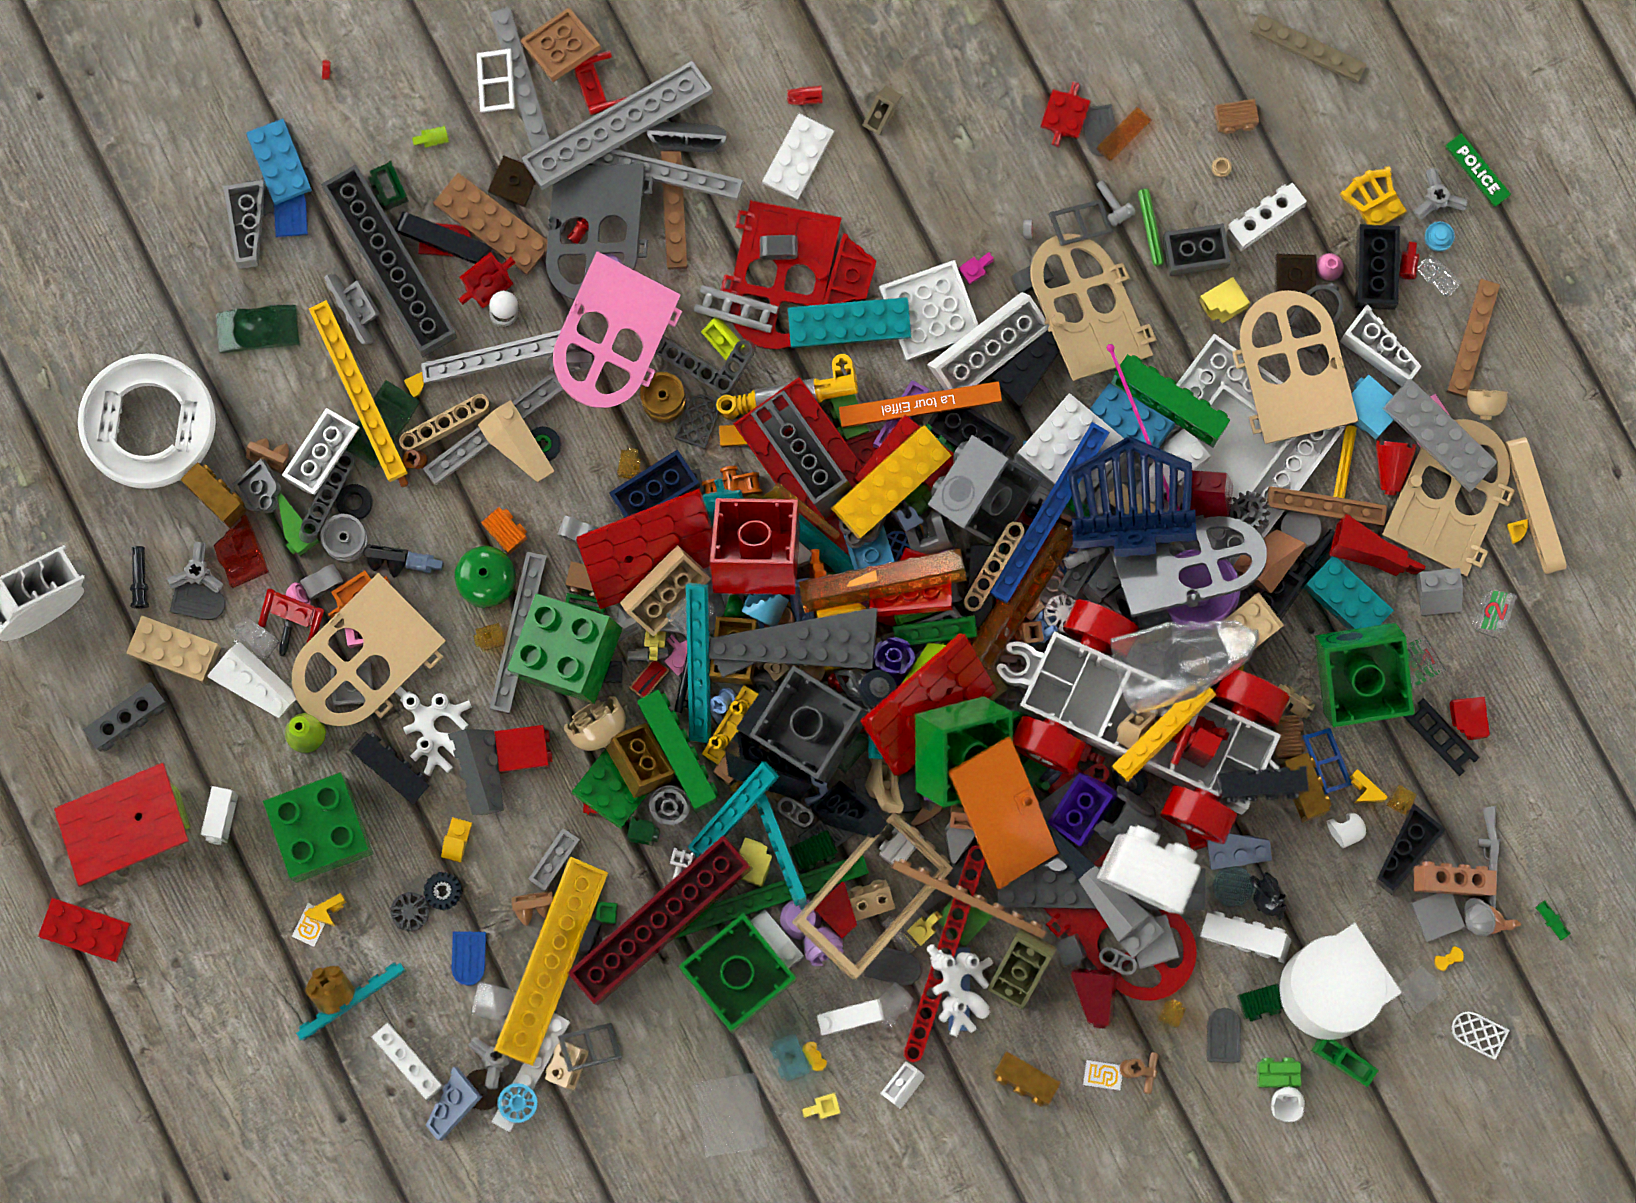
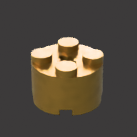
M328 966L323 969L321 967L316 968L312 972V977L307 983L305 992L322 1013L333 1014L340 1011L339 1007L343 1004L347 1006L351 1002L355 989L339 966Z

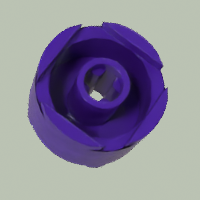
M891 637L886 641L879 642L875 647L873 671L883 670L889 673L894 678L896 686H900L914 665L915 654L910 644L897 637Z

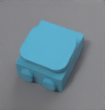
M1368 375L1365 379L1361 377L1355 383L1354 387L1356 389L1351 393L1358 417V422L1354 424L1361 430L1369 433L1374 439H1377L1394 421L1382 409L1393 395Z

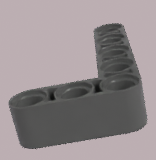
M665 335L662 336L661 345L655 353L716 391L728 393L737 385L754 356L756 347L752 341H739L722 369H719ZM744 343L750 348L747 355L741 352V346ZM672 347L678 350L676 358L670 356V349ZM690 357L695 360V366L692 369L686 363ZM733 361L739 363L740 368L737 372L731 370V363ZM706 368H710L712 371L710 379L704 377L703 372ZM723 378L729 381V387L726 390L721 387V380Z

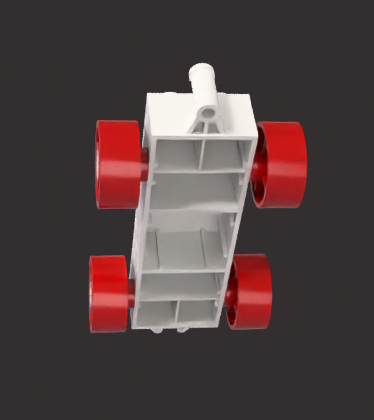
M1080 599L1075 600L1063 626V630L1068 635L1080 642L1074 641L1055 631L1044 653L1036 651L1026 643L1011 642L1007 644L1006 651L1011 655H1021L1024 657L1027 664L1025 670L1021 673H1014L1004 664H999L996 668L998 676L1005 683L1012 686H1020L1027 690L1018 711L1030 717L1022 716L1013 735V745L1016 752L1045 767L1069 775H1073L1086 747L1079 739L1120 759L1129 749L1116 741L1118 737L1116 731L1119 724L1138 706L1142 708L1151 698L1158 700L1163 697L1166 698L1163 708L1168 710L1187 693L1182 689L1105 655L1106 653L1115 657L1126 658L1139 631V627L1126 617L1106 607ZM1232 668L1225 669L1216 689V695L1213 697L1217 703L1228 710L1208 702L1187 723L1190 726H1194L1199 715L1207 720L1214 721L1217 727L1226 728L1227 732L1230 733L1227 741H1221L1214 757L1207 766L1202 768L1182 757L1178 765L1170 763L1177 743L1168 742L1142 767L1143 770L1178 785L1172 787L1160 816L1184 831L1218 844H1225L1236 820V813L1241 815L1245 813L1251 802H1245V798L1237 799L1235 803H1225V800H1219L1217 775L1225 772L1249 771V773H1253V771L1269 769L1270 772L1274 771V769H1280L1270 758L1281 735L1255 722L1277 727L1290 699V696L1285 691L1272 683L1247 672Z

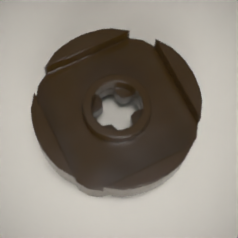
M486 1069L475 1070L466 1077L477 1091H479L478 1086L480 1084L482 1086L486 1084L488 1071ZM500 1077L498 1087L496 1089L487 1088L486 1095L480 1094L482 1098L473 1106V1109L480 1111L490 1110L498 1105L499 1096L503 1091V1082Z

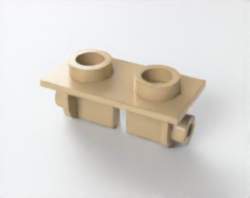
M1279 684L1278 687L1290 696L1286 708L1291 702L1294 705L1290 711L1299 715L1300 718L1304 717L1307 719L1311 713L1308 709L1312 711L1315 706L1312 704L1313 701L1305 695L1299 696L1296 694L1295 689L1291 686Z

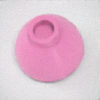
M1324 254L1316 262L1317 274L1326 281L1336 280L1343 273V261L1336 254Z
M296 582L291 584L286 591V596L310 605V600L302 585Z

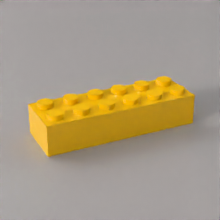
M923 425L831 509L859 539L952 455L929 429Z

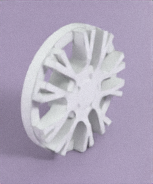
M1057 595L1051 598L1046 603L1043 613L1046 624L1050 627L1056 625L1057 622H1061L1057 632L1066 633L1063 630V623L1066 622L1071 611L1070 608L1073 607L1076 599H1072L1067 595ZM1066 600L1071 602L1070 606L1066 605ZM1053 601H1055V603L1057 604V608H1054L1050 604ZM1054 616L1056 621L1051 624L1048 617Z

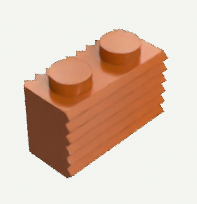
M498 507L481 523L510 555L527 540L525 535L527 531L520 523L516 525L511 520L514 517L507 509L502 510Z

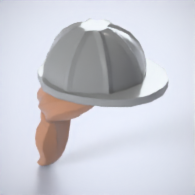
M1470 898L1465 904V923L1468 930L1476 935L1488 936L1501 930H1513L1521 926L1518 920H1505L1498 910L1478 898Z

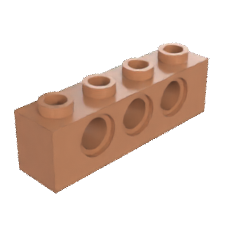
M1422 862L1421 866L1414 867V891L1480 897L1496 896V871L1488 870V866H1476V869H1471V865H1458V868H1456L1451 863H1441L1440 866H1435V862Z

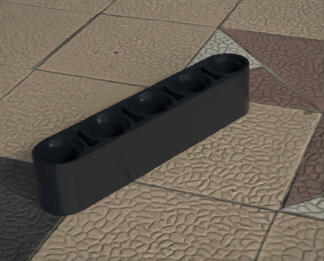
M402 212L395 228L397 233L473 264H476L488 253H491L492 247L407 212Z

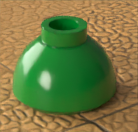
M729 595L723 617L745 618V613L742 612L743 601L737 595Z

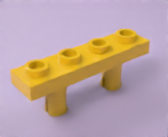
M743 685L717 730L709 739V743L702 755L716 764L721 762L726 755L725 747L736 732H738L736 727L758 696V692L747 685Z

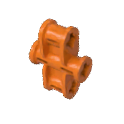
M738 466L720 468V473L723 474L722 479L725 489L731 491L741 490L743 497L762 493L758 481L759 472L737 475ZM715 479L701 482L702 486H704L705 494L711 493V487L713 488V493L717 491Z

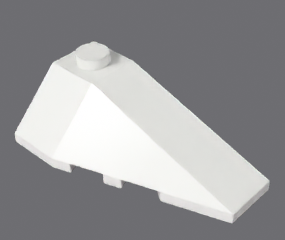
M1182 429L1169 439L1162 448L1163 451L1192 462V470L1195 471L1208 462L1211 457L1200 441L1185 429ZM1154 462L1149 468L1151 503L1156 501ZM1163 463V474L1169 487L1170 468ZM1178 470V483L1184 480V472ZM1140 481L1136 487V493L1142 496Z

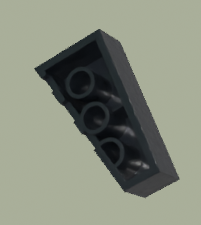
M363 732L349 751L375 771L384 781L388 782L390 786L409 802L415 804L430 786L426 783L428 779L420 772L415 774L411 770L413 766L404 758L400 761L395 756L397 752L389 745L386 748L379 742L382 739L375 733Z
M840 780L810 808L825 825L870 838H875L881 834L888 825L876 808Z
M1414 803L1376 880V883L1390 895L1395 893L1412 873L1414 867L1418 866L1441 839L1446 830Z

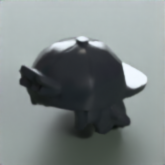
M1268 872L1264 874L1262 880H1259L1254 875L1251 876L1250 881L1256 888L1253 894V901L1258 907L1257 910L1262 911L1265 915L1277 916L1281 920L1285 916L1286 905L1284 900L1286 895L1280 894L1277 879Z

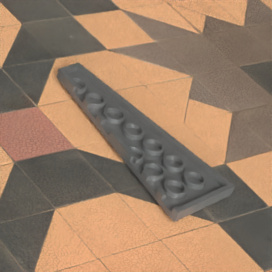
M864 609L713 637L710 640L709 659L873 670L878 609Z

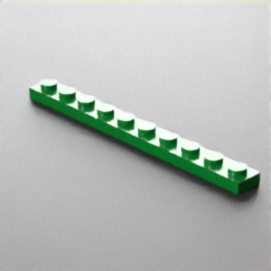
M863 854L836 885L869 874ZM847 859L798 875L805 895L820 891ZM783 880L714 903L674 939L737 919L743 913L746 916L791 901L793 899L789 889L792 887L788 888L786 881Z

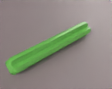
M1149 189L1139 190L1138 195L1152 262L1154 266L1163 265L1164 259Z

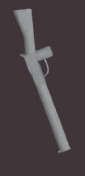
M1497 806L1483 808L1489 839H1478L1477 846L1484 847V857L1489 860V870L1496 871L1497 893L1499 842L1502 838H1497L1495 829ZM1485 847L1489 848V858L1485 855ZM1488 896V905L1495 909L1496 896Z

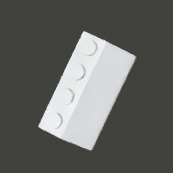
M326 408L282 476L289 483L304 492L315 495L359 427Z

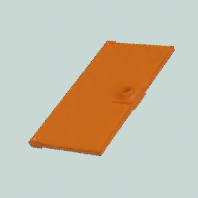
M1008 736L948 771L997 889L1005 887L1011 881L1058 854L1011 737Z

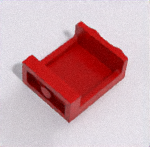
M544 725L494 731L499 772L501 774L537 767L548 768L550 767L549 762H553L552 751L547 750V742H550L549 729L545 730Z

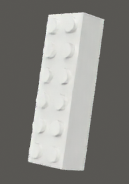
M1021 292L930 362L928 367L944 390L977 385L1046 332L1049 324H1045L1046 319L1031 296Z

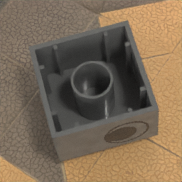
M972 435L969 441H965L957 447L953 456L955 463L948 474L940 477L934 483L931 490L932 499L928 505L965 530L996 545L1007 525L1017 521L1043 478Z
M793 665L749 736L816 779L828 784L862 730L863 724L860 720L868 714V711Z

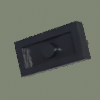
M368 544L365 548L364 556L367 557L368 564L373 571L378 570L384 563V560L387 559L388 570L392 577L396 578L404 567L409 550Z

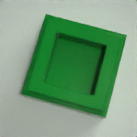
M597 902L596 919L602 923L616 924L618 903Z

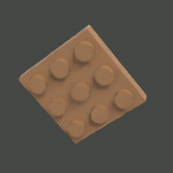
M567 8L520 40L524 48L552 82L602 49L570 8Z

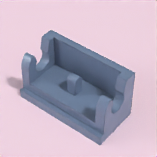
M902 500L900 502L902 504L901 509L893 508L890 513L895 523L907 532L922 523L923 520L917 515L914 508L908 507L906 502Z

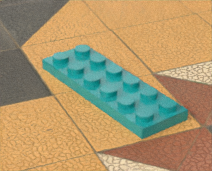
M908 297L788 308L791 349L911 338Z
M764 793L756 802V807L759 815H761L766 833H768L773 851H776L777 861L783 872L787 887H792L789 890L795 907L800 906L802 911L808 902L766 793Z

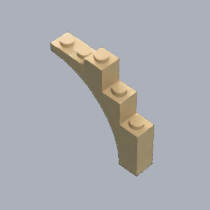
M870 759L872 767L865 783L869 796L877 799L883 811L887 813H902L904 806L899 793L897 776L893 775L885 760Z

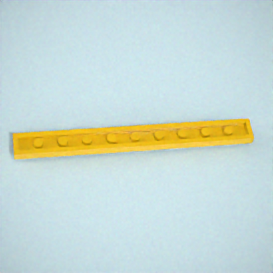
M325 300L309 308L388 481L392 482L408 474L328 301Z

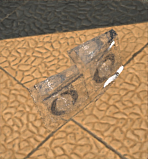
M1431 255L1427 256L1417 268L1428 283L1434 282L1445 297L1451 296L1461 284L1460 280L1444 264Z

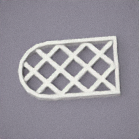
M1463 1012L1457 1015L1452 1023V1034L1457 1041L1496 1060L1509 1032L1508 1029L1473 1012ZM1467 1014L1469 1021L1462 1023L1460 1016ZM1470 1014L1475 1015L1478 1018L1471 1020ZM1480 1020L1482 1027L1475 1029L1472 1022ZM1483 1020H1485V1021H1487V1022H1489V1023H1491V1024H1490V1025H1487V1026H1484ZM1470 1023L1472 1031L1465 1033L1463 1025ZM1460 1026L1463 1034L1456 1035L1454 1028ZM1493 1026L1495 1034L1488 1036L1486 1028ZM1495 1026H1497V1027H1499V1028H1501V1029H1503V1030H1505V1031H1502V1032H1499V1033H1498ZM1483 1030L1485 1037L1478 1039L1476 1031ZM1473 1033L1476 1040L1468 1042L1466 1035ZM1505 1033L1502 1041H1500L1499 1035ZM1464 1036L1465 1042L1460 1040L1458 1037ZM1496 1036L1498 1044L1491 1046L1489 1038ZM1486 1039L1489 1047L1482 1049L1479 1041ZM1477 1042L1479 1049L1471 1046L1470 1044ZM1499 1046L1496 1054H1494L1492 1048ZM1490 1049L1492 1056L1483 1051Z

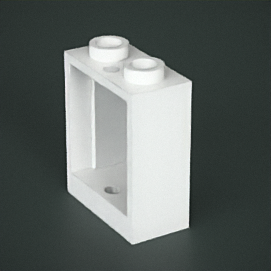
M214 786L211 788L201 835L211 844L221 845V842H228L238 794L233 790Z

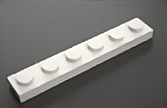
M553 1013L534 1065L530 1066L523 1063L512 1084H524L534 1090L554 1053L556 1045L559 1044L558 1036L565 1033L570 1021ZM517 1087L510 1089L513 1095L518 1093ZM521 1088L519 1095L523 1096L525 1088ZM530 1092L525 1094V1099H529L531 1095ZM509 1093L506 1094V1097L511 1099L512 1096ZM504 1099L501 1103L502 1106L509 1105V1101ZM508 1107L504 1110V1113L506 1114L512 1109ZM499 1109L492 1120V1123L511 1132L515 1124L505 1119ZM513 1111L509 1117L516 1119L517 1113Z

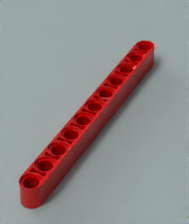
M973 846L969 850L958 883L959 886L968 889L972 897L976 894L986 863L984 856L980 861H975L972 858L973 851L981 850L980 846ZM969 869H974L977 872V877L973 881H969L966 878V872ZM955 897L953 898L937 950L949 948L954 959L972 906ZM957 908H961L964 911V917L961 920H956L953 917V912ZM950 928H955L958 932L955 940L948 939L946 935ZM931 966L904 1049V1056L909 1062H917L923 1057L944 993H940L936 999H930L927 995V991L931 987H935L943 982V979L938 980L934 977L935 969L933 966ZM924 1007L932 1010L931 1018L924 1019L921 1016V1010ZM917 1027L925 1029L926 1035L923 1039L916 1038L914 1033ZM911 1047H916L919 1050V1056L916 1059H912L908 1055V1050Z

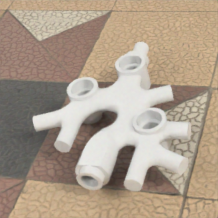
M400 686L395 692L401 697L400 701L404 707L412 712L415 717L414 723L403 727L406 735L415 731L423 734V737L417 741V749L410 757L415 762L422 755L428 757V762L423 772L427 776L431 777L436 765H440L449 773L453 767L439 754L438 748L444 746L453 756V750L456 749L453 740H449V733L438 732L434 728V721L440 716H448L462 730L466 729L469 725L461 718V712L472 708L470 701L453 705L450 704L446 695L438 693L433 696L432 705L426 707L421 704L420 699L415 694H412L410 691L406 692ZM410 699L415 700L412 705H408V701ZM439 699L444 700L441 705L437 704ZM424 742L429 743L426 748H422V744Z
M934 945L928 946L927 951L931 955L930 959L932 960L933 968L940 970L943 974V982L933 987V992L936 995L944 991L950 993V997L943 1001L944 1011L939 1016V1019L942 1022H946L951 1015L954 1016V1022L950 1031L952 1036H958L962 1025L970 1033L974 1032L976 1026L964 1013L967 1006L980 1019L986 1018L990 1010L988 1004L981 996L974 992L964 991L961 988V979L966 974H970L983 989L987 988L989 982L983 976V970L993 964L992 959L988 957L979 962V958L975 954L965 952L959 953L956 959H954L953 956L937 950Z

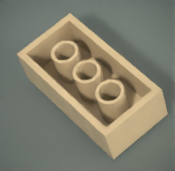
M677 545L620 604L626 613L654 637L686 605V584L690 582L706 585L711 578L696 561Z
M141 616L126 653L132 658L206 685L209 679L207 675L212 671L221 647L215 642Z

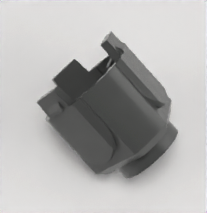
M1118 786L1117 799L1104 819L1094 826V830H1096L1099 836L1113 844L1115 837L1118 834H1127L1130 826L1136 827L1138 825L1160 835L1162 822L1156 819L1155 807L1130 790Z

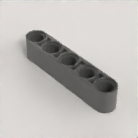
M342 453L318 491L301 524L299 538L303 542H314L323 527L341 489L351 473L354 457L350 453ZM345 461L349 466L344 467L339 462ZM337 478L340 483H333L330 479ZM322 495H329L331 500L323 499ZM318 511L322 513L323 516L316 517L313 514V512ZM304 529H312L314 533L307 534Z

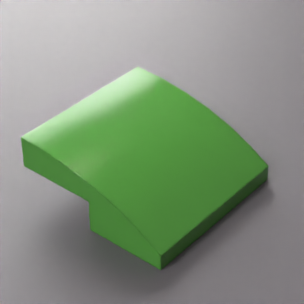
M953 899L940 912L943 917L938 922L943 927L945 926ZM971 906L960 942L966 947L993 915ZM961 908L954 910V919H963L964 911ZM950 928L948 932H950L955 938H957V930L955 928Z

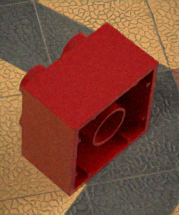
M716 498L710 557L713 593L795 595L800 540L798 499Z

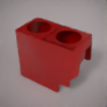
M1485 696L1450 701L1452 726H1457L1461 733H1465L1468 740L1483 739L1490 735Z

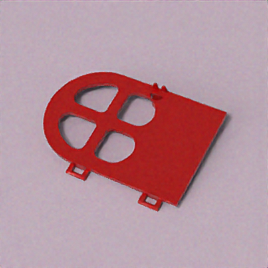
M750 200L748 211L738 210L735 228L744 230L734 275H724L721 291L739 296L752 295L767 298L770 300L771 305L778 306L779 308L783 302L805 306L823 305L842 217ZM741 215L746 216L744 224H740ZM768 235L797 236L798 258L772 260L777 265L776 278L772 287H762L746 282L749 265L755 260L761 259L760 237ZM804 265L815 274L816 280L811 294L804 295L784 289L786 276L791 267ZM727 280H731L730 289L725 288ZM732 302L729 313L740 316V304ZM778 312L777 314L770 313L767 324L773 326L771 333L733 323L738 333L745 340L752 341L755 346L771 350L791 347L790 333L781 334L775 329Z
M1110 848L1093 863L1096 867H1102ZM1043 908L1052 918L1045 925L1057 938L1064 932L1068 936L1078 933L1087 958L1098 970L1115 971L1104 966L1099 960L1098 938L1101 932L1109 926L1098 909ZM1159 910L1162 916H1167L1170 928L1176 929L1183 943V960L1181 964L1176 968H1170L1164 962L1153 965L1161 974V981L1157 986L1151 988L1130 984L1122 978L1121 973L1117 972L1116 989L1133 999L1153 1001L1166 998L1185 985L1195 967L1197 950L1190 927L1178 913ZM1056 922L1061 930L1057 932L1051 924ZM1124 960L1121 964L1122 969H1124L1131 961Z

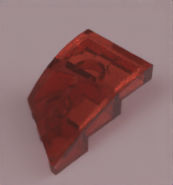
M245 514L233 529L230 528L224 537L220 538L213 545L218 561L225 569L229 585L232 588L269 573L259 542Z

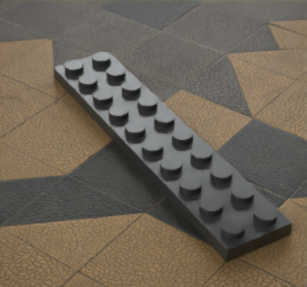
M1036 866L1011 881L1005 887L998 889V904L1003 907L1097 909L1070 867L1063 873L1057 874L1051 870H1040ZM1200 868L1184 910H1205L1206 868ZM1128 894L1144 909L1162 910L1152 904H1149L1137 897Z

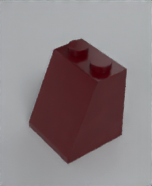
M1192 470L1191 510H1195V516L1204 515V518L1230 517L1233 484L1228 474Z
M1075 968L1071 972V977L1088 1024H1093V1028L1105 1029L1106 1026L1113 1022L1117 972Z

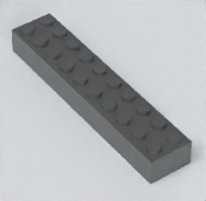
M357 165L322 183L324 192L422 358L455 340L457 335Z

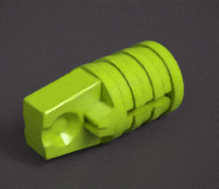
M445 125L430 130H421L422 135L412 137L414 146L424 144L425 148L444 144L445 142L449 143Z

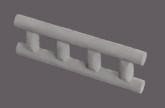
M701 286L700 293L706 295L702 305H695L694 312L771 333L773 326L767 324L770 313L777 314L778 306L711 287ZM713 297L724 299L721 311L710 308ZM732 302L744 305L740 316L729 313ZM751 307L763 310L759 322L748 319Z

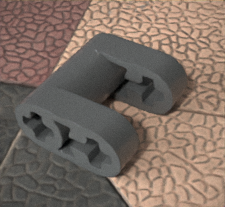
M936 512L931 516L936 535L924 539L919 525L906 532L912 550L932 556L955 547L956 542L949 520L940 512Z

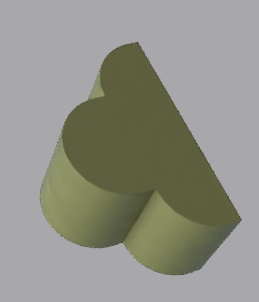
M1019 929L987 990L1023 1010L1057 948L1037 936Z

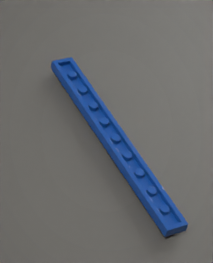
M1093 422L1091 423L991 589L990 595L1006 604L1009 602L1072 497L1068 471L1097 455L1108 437L1109 431ZM1081 477V478H1079V479L1077 480L1078 485H1079V483L1081 482V480H1082L1083 477Z

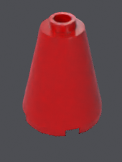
M1376 440L1380 488L1385 490L1384 494L1397 495V492H1401L1416 451V444H1412V448H1408L1407 443L1384 441V445H1380V441Z

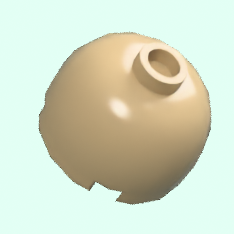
M1468 389L1467 405L1474 414L1480 415L1479 419L1492 420V416L1501 414L1506 408L1508 392Z

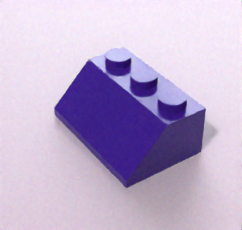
M1079 772L1047 823L1078 846L1087 845L1096 831L1094 826L1104 819L1117 799V792L1104 782Z

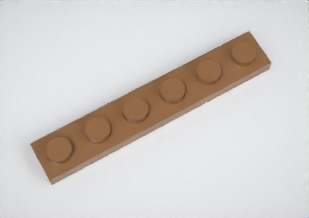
M681 151L661 152V160L682 165ZM663 183L667 270L686 269L687 255L683 188Z
M1484 279L1479 281L1448 385V393L1464 398L1467 397L1500 284Z
M1272 486L1268 488L1267 503L1270 505L1269 508L1342 519L1345 514H1348L1360 523L1385 525L1387 505Z

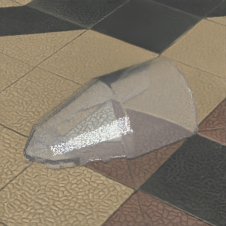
M1236 620L1209 621V624L1190 622V624L1177 625L1176 622H1169L1110 639L1118 679L1131 712L1134 715H1138L1197 697L1250 660L1259 640V631L1244 627L1241 622Z

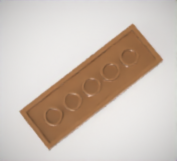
M459 173L454 176L433 202L434 206L467 229L480 241L492 247V250L507 260L511 256L516 262L513 266L527 276L547 252V239Z

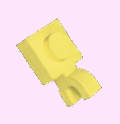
M646 630L644 646L649 647V660L657 661L658 648H665L666 631H659L653 637Z
M938 911L934 912L927 920L922 916L907 932L922 946L937 931L933 925L943 916Z
M835 1093L815 1098L816 1105L802 1109L804 1118L818 1113L820 1119L841 1113Z

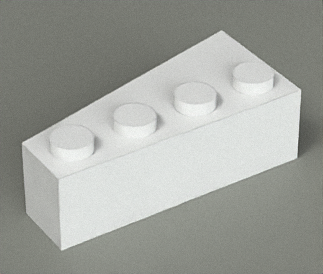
M1367 304L1345 332L1340 342L1402 387L1408 379L1414 378L1421 365L1405 347L1401 346L1396 340L1397 337L1388 331L1383 325L1384 322L1374 315L1371 311L1372 309Z
M240 642L230 648L207 675L208 678L278 718L288 711L297 700L294 691Z
M1213 911V914L1207 913L1201 932V937L1204 940L1227 947L1233 945L1236 949L1247 953L1255 951V954L1267 959L1274 956L1278 958V962L1284 964L1291 944V939L1284 929L1273 927L1272 930L1267 929L1264 924L1259 922L1248 924L1245 923L1243 918L1233 916V919L1226 918L1224 913Z

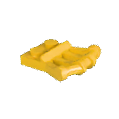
M1390 166L1380 170L1365 171L1361 177L1356 176L1353 178L1347 189L1342 190L1340 193L1341 198L1359 211L1367 225H1385L1407 212L1396 191L1393 189ZM1385 177L1386 194L1383 193L1375 178ZM1364 183H1370L1378 196L1377 199L1372 201L1363 186ZM1356 189L1366 205H1362L1351 196Z

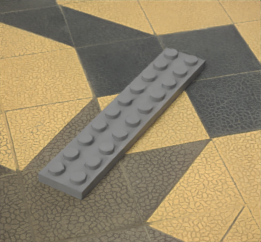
M693 61L525 155L522 157V162L540 188L544 190L644 133L647 129L658 125L713 93L712 87Z

